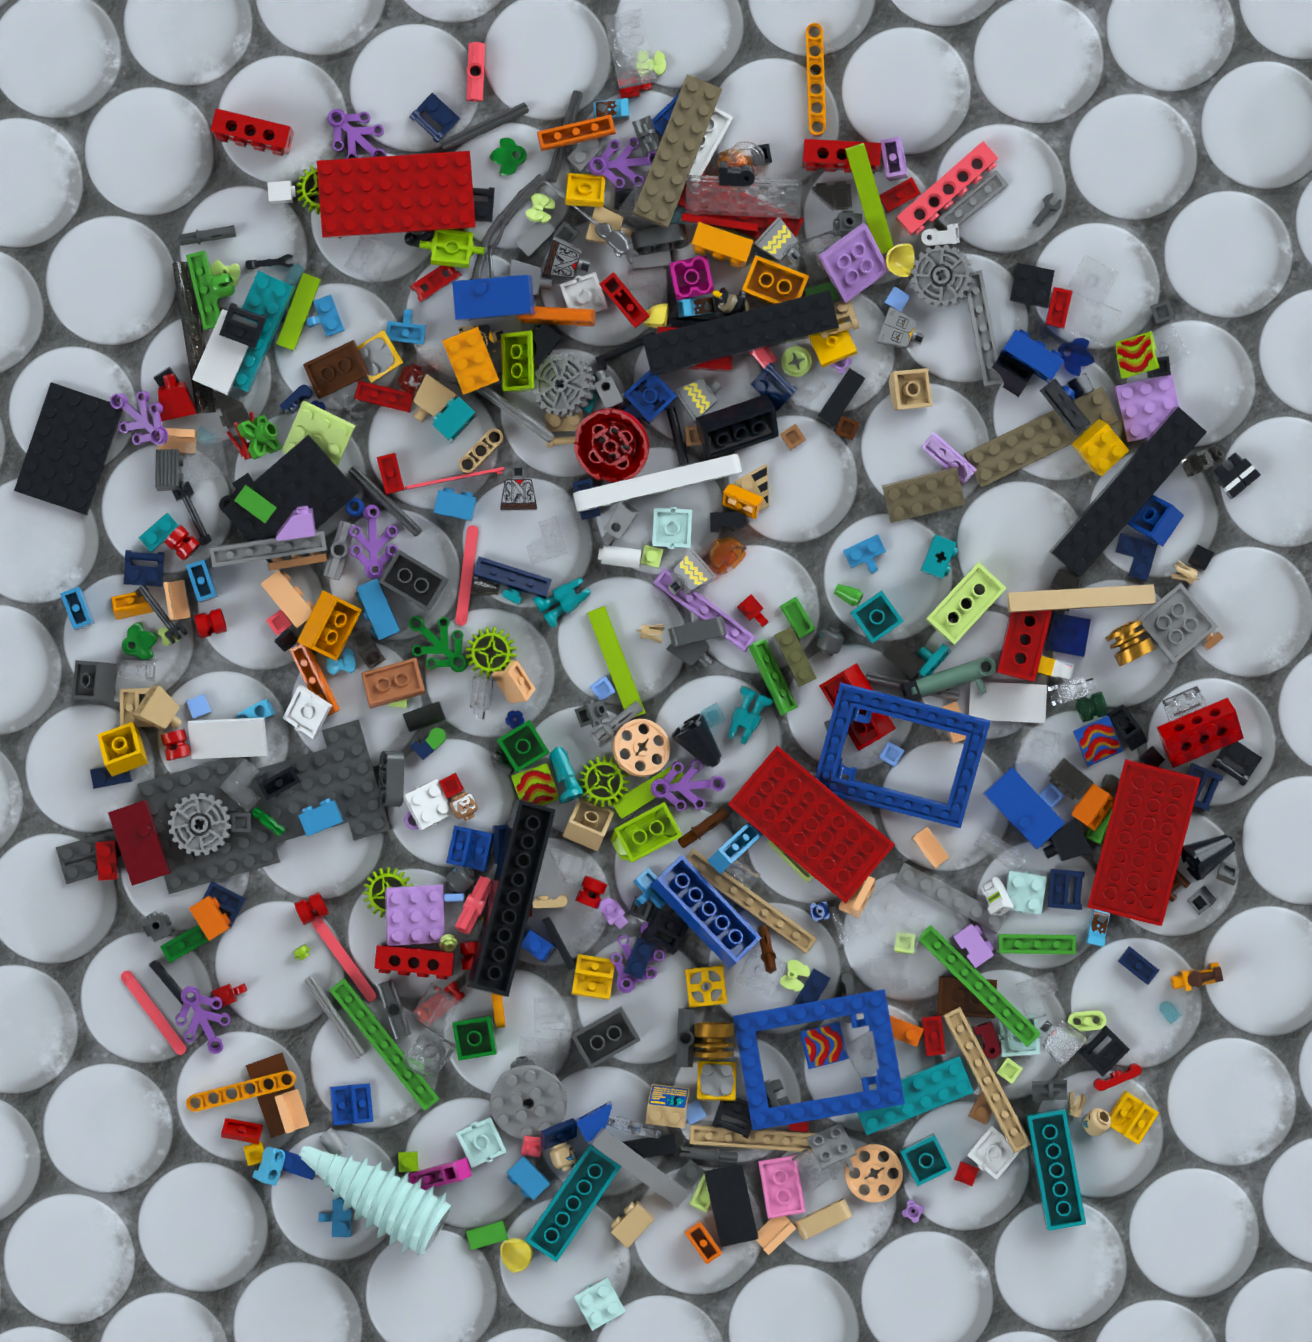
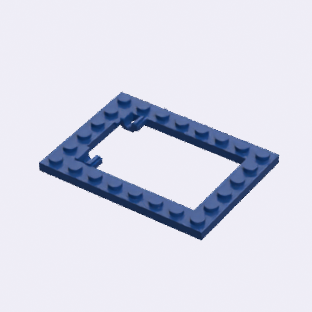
M840 682L815 778L839 798L961 828L989 730L990 720ZM859 709L867 710L866 715L860 714ZM872 712L965 735L966 738L948 802L943 803L854 780L857 768L844 766L842 764L843 758H840L849 724H852L853 720L870 724ZM842 774H844V775H848L849 778H844V777H841V776H842Z
M885 989L733 1016L753 1130L905 1104ZM863 1013L864 1019L857 1020L856 1014ZM848 1015L851 1018L852 1028L869 1026V1031L873 1032L879 1069L876 1070V1076L861 1078L863 1092L769 1108L756 1036L757 1031ZM876 1084L877 1089L869 1090V1085Z

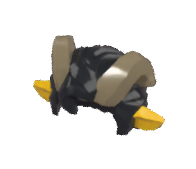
M725 287L721 288L720 291L712 292L718 310L725 316L750 310L749 303L746 300L747 295L742 290H740L739 295L729 294Z

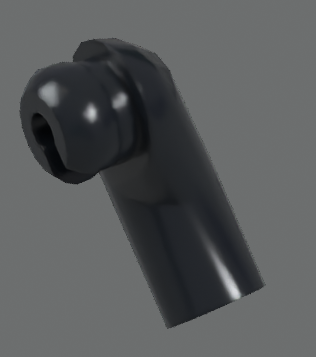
M425 231L420 236L408 232L404 236L407 245L418 248L420 240L429 241L433 238L430 231Z

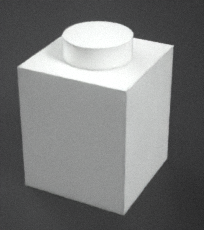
M291 181L267 182L270 204L293 203V197H296V187L292 186Z

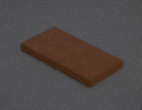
M283 1052L246 1065L250 1079L289 1070ZM284 1074L282 1081L284 1084L289 1085L292 1082V1078L289 1074ZM265 1079L264 1087L272 1089L274 1086L273 1081ZM294 1085L284 1090L257 1096L271 1138L286 1133L275 1096L295 1090Z

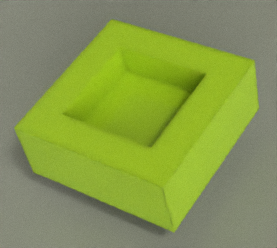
M418 1151L398 1152L399 1172L419 1171Z

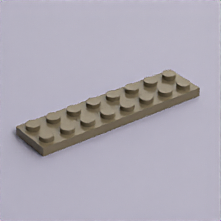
M688 74L686 75L634 207L633 215L668 229L722 88Z
M1103 387L1073 400L1091 423L1077 435L1072 433L1057 412L1053 410L964 453L967 461L977 469L974 475L980 488L1071 445L1098 419L1106 422L1109 426L1118 422L1119 420Z

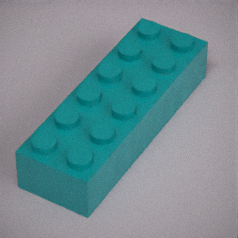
M261 271L257 272L242 306V309L258 315L264 314L268 316L257 348L249 346L233 382V386L246 392H250L284 312L296 287Z
M957 1055L902 1077L904 1105L857 1112L865 1134L869 1135L972 1094L974 1091L961 1058Z
M1060 1108L1026 1114L1046 1229L1051 1231L1085 1225L1086 1220L1066 1110Z
M590 1143L526 1236L525 1241L557 1262L622 1166Z

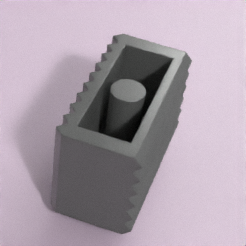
M179 449L156 450L155 487L157 491H180V486L184 485V474L180 473L181 466H184V456L180 454Z

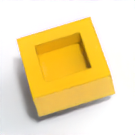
M262 1142L243 1146L248 1166L262 1162L264 1152Z

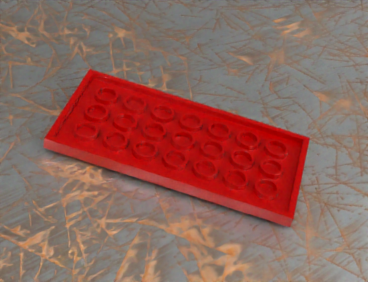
M470 151L317 161L322 238L476 228Z
M778 746L773 749L728 803L732 809L844 903L848 902L895 845Z
M1128 759L1124 760L1087 908L1158 926L1163 925L1200 777Z

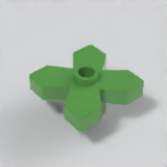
M265 415L255 418L253 424L247 420L236 426L240 435L250 440L248 451L254 460L264 456L266 451L272 454L282 449L276 438L277 428L267 420Z

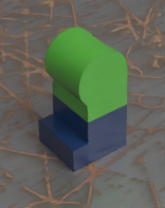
M434 728L430 731L429 737L421 744L415 741L411 748L422 760H425L445 742L446 732L441 728Z

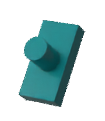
M943 643L935 653L925 646L919 650L917 655L926 662L918 671L921 677L931 675L951 653L949 647Z

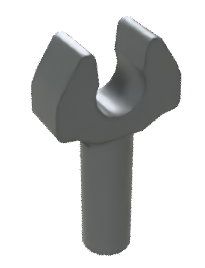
M1054 193L1046 195L1042 200L1044 208L1032 222L1037 227H1039L1050 211L1058 212L1061 208V199L1056 205L1050 204V199H1052Z

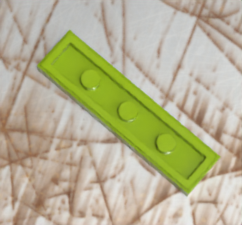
M306 273L302 274L276 345L295 351L321 279Z
M678 764L674 767L676 771L680 770ZM671 766L626 793L624 798H618L619 803L612 802L621 819L656 798L651 792V784L656 779H663L672 769ZM683 772L677 773L670 783H677L683 777ZM658 785L657 791H662L663 785Z

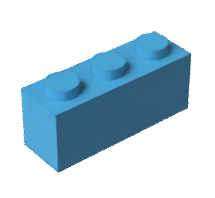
M374 579L356 587L358 592L355 593L358 602L363 603L365 610H362L366 621L370 620L373 627L370 630L374 639L378 637V640L381 641L400 633L401 630L379 580Z
M748 822L707 861L721 874L763 834Z

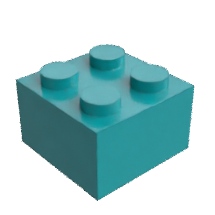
M459 396L456 399L453 397L446 404L447 409L443 413L440 411L432 419L434 421L433 427L450 443L477 416L476 412Z
M882 590L849 613L871 644L904 622Z
M934 1133L899 1150L917 1187L952 1170Z

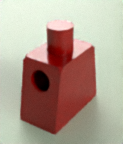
M174 374L164 375L165 385L158 387V401L163 406V411L160 413L161 422L196 414L197 408L185 381L176 383Z

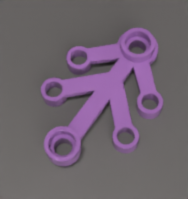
M341 109L330 111L328 122L334 127V142L332 146L336 152H341L344 149V143L341 141L342 128L347 132L348 155L346 159H349L352 155L358 158L356 142L371 154V157H376L378 154L387 156L384 150L374 148L361 136L375 135L376 137H381L384 134L383 126L377 124L374 127H352L347 123L360 121L362 124H367L370 121V115L367 112L345 114ZM367 115L368 119L366 121H362L361 116ZM340 116L341 120L339 122H335L334 117ZM378 127L382 129L380 134L375 133V129ZM338 142L342 144L340 149L335 148V144Z
M632 137L616 160L608 161L613 152H617L620 149V142L614 139L610 141L609 147L601 157H594L590 160L588 168L595 176H605L613 183L616 189L624 188L625 180L614 175L609 169L616 168L628 177L635 187H641L644 183V178L634 173L628 167L651 166V159L655 157L656 151L649 153L648 157L626 159L633 150L639 147L638 139ZM636 141L637 145L635 147H632L630 145V142ZM617 143L618 148L613 149L611 144ZM595 164H600L602 168L597 170L594 166ZM640 178L642 182L636 184L634 180ZM621 180L623 185L617 186L616 181Z
M140 391L136 395L140 413L128 403V399L123 393L113 394L110 398L111 406L115 409L123 408L137 421L132 423L128 421L121 422L119 424L121 433H129L131 430L145 428L150 432L149 434L137 433L132 436V442L135 445H141L147 441H152L156 445H163L167 442L168 432L162 427L160 418L163 406L160 403H152L149 409L153 415V425L149 419L147 402L150 396L147 391Z
M368 505L363 509V516L368 520L369 540L361 533L359 526L350 527L348 533L369 552V559L362 554V549L359 545L351 546L349 554L356 557L365 566V575L369 579L374 580L382 576L383 565L391 556L396 554L398 547L394 544L388 545L386 552L379 559L377 558V552L391 537L397 535L398 529L394 525L386 527L383 535L377 540L376 519L379 517L380 511L377 506ZM371 509H374L375 511L374 516L370 514ZM353 528L357 529L356 535L352 533ZM390 528L394 530L393 535L389 533ZM354 547H356V548L358 549V553H357V554H354V553H353V548H354ZM390 547H393L395 550L393 554L389 551ZM373 566H375V567L377 568V572H376V573H373V572H372V567H373Z
M696 759L691 762V767L677 783H670L677 773H681L684 770L683 764L675 761L671 766L672 769L663 779H656L652 782L651 792L657 798L665 797L676 810L684 811L686 809V802L682 799H677L670 792L679 791L693 803L696 809L701 810L705 807V801L694 795L690 790L712 788L714 791L719 792L725 788L726 782L719 775L713 776L710 780L690 781L696 772L701 771L703 768V764ZM696 762L700 764V767L698 769H694L693 767L694 763ZM676 764L681 765V769L678 771L674 769ZM715 780H720L718 786H714ZM658 785H663L662 791H657ZM698 800L702 801V806L700 807L696 806ZM683 802V807L677 808V804Z
M644 922L640 926L641 934L647 928L649 922ZM620 935L617 941L622 946L628 960L631 953L630 939L626 935ZM623 937L627 938V942L625 944H621L620 942L621 938ZM660 949L654 950L648 963L655 960L662 961L665 957L664 952ZM614 952L610 956V960L615 965L619 975L616 986L623 993L631 992L635 988L636 983L647 978L654 979L657 976V970L654 967H648L645 970L642 980L623 972L624 967L621 963V954ZM657 952L662 953V956L659 959L655 957V954ZM615 955H619V961L617 962L613 961ZM651 969L654 970L653 976L648 975V971ZM625 980H629V986L627 987L623 986Z
M194 986L185 987L181 992V1000L184 1003L180 1013L175 1017L176 1024L178 1026L186 1025V1016L190 1007L194 1010V1015L188 1030L183 1034L184 1040L188 1043L195 1040V1032L200 1022L209 1040L207 1043L208 1050L213 1054L220 1053L223 1050V1042L219 1037L215 1036L207 1019L219 1022L222 1026H227L230 1023V1016L227 1013L217 1014L201 1009L199 1003L210 1005L213 1009L218 1010L222 1007V1000L219 997L210 998L201 995ZM190 992L194 994L191 998L187 997V994ZM219 1001L220 1003L219 1005L215 1006L213 1005V1002ZM180 1017L185 1019L183 1022H178ZM227 1017L228 1020L226 1022H222L221 1018ZM189 1033L193 1035L190 1039L186 1038V1035ZM213 1042H218L217 1046H212Z

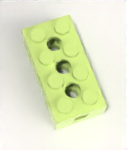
M978 562L925 620L952 645H955L1007 588ZM975 585L983 587L982 595H977L974 592ZM962 599L970 601L971 606L969 609H964L961 606ZM949 613L957 615L958 620L956 623L949 622Z

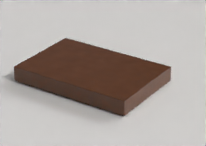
M355 340L303 364L318 399H322L370 375Z
M939 976L937 1015H945L961 1007L965 1017L995 1019V1015L956 977ZM986 979L997 990V980Z

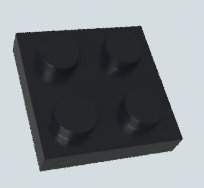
M1017 263L1009 301L1047 309L1055 270Z

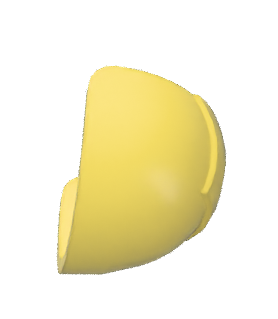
M895 245L886 255L888 270L900 277L912 275L911 269L915 267L913 264L915 252L912 245Z
M657 304L646 310L650 317L643 322L644 326L658 329V326L666 327L669 304Z
M511 1238L501 1244V1258L509 1271L516 1273L528 1267L533 1257V1249L529 1243L523 1239Z

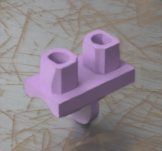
M611 898L601 900L599 909L610 925L614 923L621 929L628 923L624 917V910L616 900Z

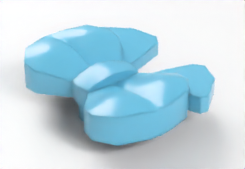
M346 648L343 659L338 657L337 661L326 656L328 673L336 675L340 670L353 673L356 669L355 653L351 649Z

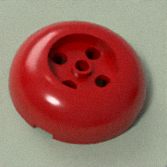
M604 408L594 411L582 420L575 432L574 450L578 462L588 474L598 480L602 479L615 483L632 479L643 469L649 455L647 433L639 420L626 411L615 408ZM613 428H616L618 433H614ZM599 436L604 437V443L599 442ZM624 443L625 445L629 446L630 449H626L624 447ZM615 453L616 457H612L609 454Z

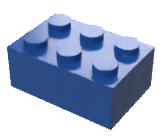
M1015 330L1001 352L1033 370L1034 375L1045 382H1051L1064 362V359L1061 358L1062 355L1055 350L1051 352L1046 349V345L1040 340L1036 339L1034 341L1030 339V335L1024 330Z

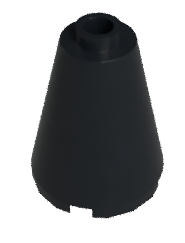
M699 713L684 722L685 725L681 729L678 727L672 733L671 737L706 767L711 766L713 768L721 762L720 758L722 755L702 714L700 715Z
M1227 835L1194 842L1183 846L1181 859L1183 863L1187 862L1189 865L1186 868L1189 874L1199 881L1204 879L1235 850L1236 844L1233 838Z

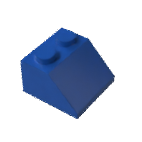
M1152 495L1127 525L1163 547L1184 515L1174 505Z
M611 1101L576 1120L586 1142L592 1141L601 1128L606 1129L612 1109Z

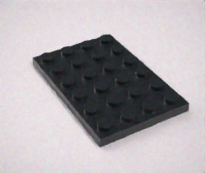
M51 382L14 491L88 515L123 408L115 409L109 401Z
M308 434L248 486L277 507L266 523L235 502L234 499L222 508V511L249 541L276 538L279 529L291 513L300 506H308V509L313 508L315 527L318 529L355 497L359 491ZM266 559L268 563L272 562L271 559Z

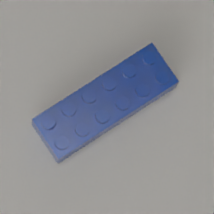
M680 855L650 884L728 968L735 965L761 939L756 931L683 855Z

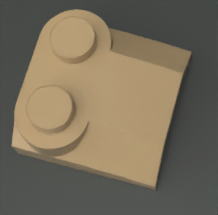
M929 368L890 372L891 404L895 410L901 411L933 406L928 375Z

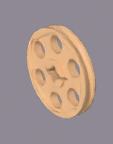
M635 719L627 722L617 731L613 740L612 749L617 764L625 772L633 776L647 777L655 774L664 767L670 755V743L665 731L658 724L650 720ZM639 725H645L648 728L647 734L639 732ZM623 731L630 733V741H625L622 738ZM654 737L662 738V746L655 745ZM647 740L643 748L644 750L636 755L639 751V746ZM621 750L628 751V759L625 760L620 757ZM653 755H658L661 758L659 765L652 762ZM636 762L643 763V771L636 770Z
M867 1144L856 1149L857 1155L851 1157L850 1160L853 1167L860 1170L859 1177L851 1178L847 1163L845 1166V1179L851 1192L859 1199L867 1202H882L892 1197L899 1189L903 1178L902 1165L897 1155L888 1147L880 1144ZM862 1151H867L870 1154V1158L866 1162H862L859 1159V1154ZM881 1151H886L889 1154V1159L885 1162H881L878 1159V1154ZM871 1168H873L874 1170H879V1172L877 1173V1178H874L873 1176L867 1177L871 1173ZM890 1168H896L899 1172L898 1176L894 1179L888 1177L887 1173ZM863 1184L868 1185L870 1188L867 1195L859 1193V1187ZM884 1184L889 1187V1192L886 1195L878 1193L880 1185Z

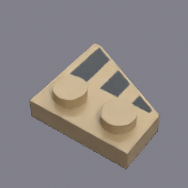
M767 464L734 481L736 486L763 497L759 512L769 507Z

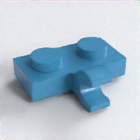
M331 294L314 300L313 303L318 316L306 319L308 327L311 328L322 324L326 337L343 332L344 328Z
M404 309L403 323L387 321L386 334L390 341L424 345L426 325L411 324L413 311Z
M877 534L843 550L851 568L865 562L872 574L878 571L873 558L885 553L886 550Z
M649 868L645 869L633 881L643 892L634 901V904L639 908L650 899L657 908H662L666 901L650 886L657 877Z
M342 1198L333 1200L332 1213H319L318 1222L332 1221V1237H351L352 1207L343 1211L344 1200Z

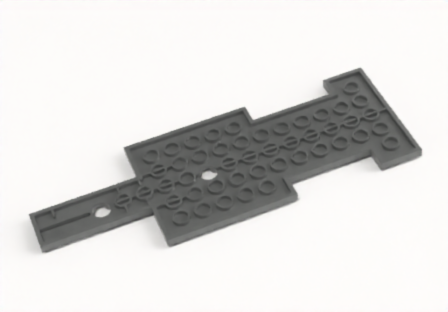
M359 719L322 730L327 749L289 759L301 782L269 800H266L255 778L285 761L254 770L250 757L224 758L138 783L142 801L148 800L171 870L170 874L164 875L168 893H176L210 883L211 881L214 882L279 863L280 859L275 844L306 835L298 815L302 814L301 810L312 806L313 809L319 807V802L326 799L336 801L344 822L335 826L349 823L354 841L391 830L385 807L380 806L378 801L379 787ZM200 793H205L206 797L209 795L215 796V801L220 799L223 802L222 806L228 807L227 815H231V817L232 813H251L255 807H259L263 810L264 814H268L278 822V825L280 824L284 827L285 831L278 837L273 833V830L270 831L259 822L258 818L256 819L252 816L251 832H231V829H229L230 838H225L226 844L224 846H218L219 851L214 852L211 850L210 855H205L202 852L201 856H195V852L188 854L185 848L183 850L178 848V842L174 843L172 841L174 835L169 834L172 826L168 824V820H172L170 813L176 810V803H182V798L187 797L189 799L190 794H196L198 797ZM199 819L197 820L198 824L196 825V828H201L202 830L203 827ZM114 831L56 847L66 884L98 875L95 842H117ZM122 855L117 857L118 869L126 867Z

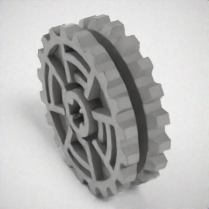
M939 244L935 245L934 249L928 247L925 254L920 253V259L915 260L913 263L916 266L915 269H911V273L914 274V277L911 278V283L916 285L913 289L915 292L920 293L918 297L922 300L926 299V303L934 304L939 308L942 305L946 308L951 307V303L958 305L961 298L965 300L967 298L966 293L972 291L970 284L975 281L972 278L975 271L970 268L972 262L966 259L967 255L963 252L959 253L960 249L956 247L951 249V246L944 244L943 248ZM943 271H945V275L947 277L946 279H942V281H940L941 277H939V274L944 273Z
M561 353V356L553 354L552 359L547 357L545 359L546 363H541L539 365L540 370L534 374L537 377L534 380L535 389L533 390V394L537 395L536 402L541 403L540 407L543 410L547 409V413L561 417H567V415L572 417L575 416V412L581 413L583 411L582 407H588V400L593 398L591 393L595 390L593 385L595 377L591 376L592 368H587L588 363L586 361H581L580 357H575L571 354Z
M200 793L198 797L196 794H190L189 799L184 797L181 804H175L176 810L170 813L172 820H168V824L172 826L169 834L174 835L172 841L179 843L178 848L180 850L185 848L186 853L192 854L195 852V856H201L202 852L205 855H210L211 850L217 852L219 851L218 846L226 844L225 838H230L231 835L228 833V830L231 829L229 820L232 817L227 815L229 809L227 806H222L223 802L220 799L215 801V796L209 795L206 797L205 793ZM199 819L205 822L202 830L201 828H196L197 820Z

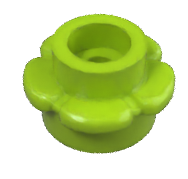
M306 944L301 945L293 951L294 959L299 958L300 961L310 955L309 951L311 948H308Z

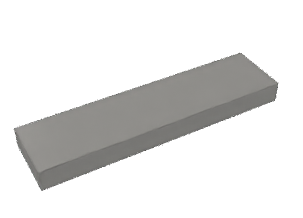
M996 170L937 220L946 230L949 224L958 223L959 227L1009 184Z

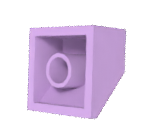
M308 506L297 507V510L291 513L277 532L276 540L282 541L315 536L316 527L313 508L308 509Z

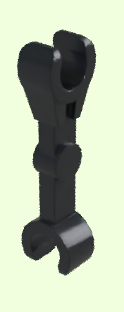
M286 254L278 259L247 260L245 262L246 269L250 270L257 267H272L276 265L290 268L294 263L286 264L285 259L293 258V256Z

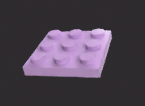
M864 223L818 255L841 301L844 303L851 300L889 271L867 224Z
M1172 374L1115 386L1127 443L1148 438L1172 409L1179 407Z
M443 885L385 888L386 945L439 943L440 938L444 935Z

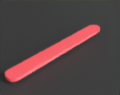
M495 468L405 486V490L497 472V475L503 474L502 471L505 468Z
M475 525L469 526L466 533L455 619L459 626L465 625L468 617L478 539V528Z
M316 917L312 922L315 930L365 999L369 1002L374 1001L377 997L374 989L323 919Z
M124 971L121 974L122 981L174 1051L179 1055L184 1054L187 1050L186 1045L130 971Z

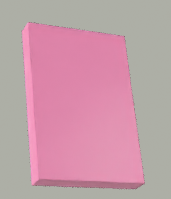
M796 1155L758 1161L768 1219L806 1213Z

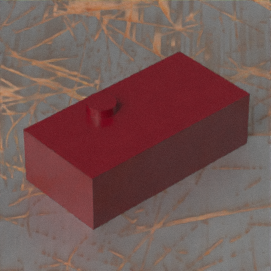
M148 800L108 812L132 886L171 873Z

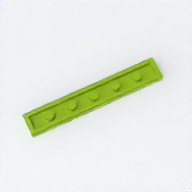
M864 143L846 148L845 151L867 226L883 255L894 245Z
M603 606L587 612L624 710L637 701L642 706L643 711L635 717L645 714L646 712L606 607Z

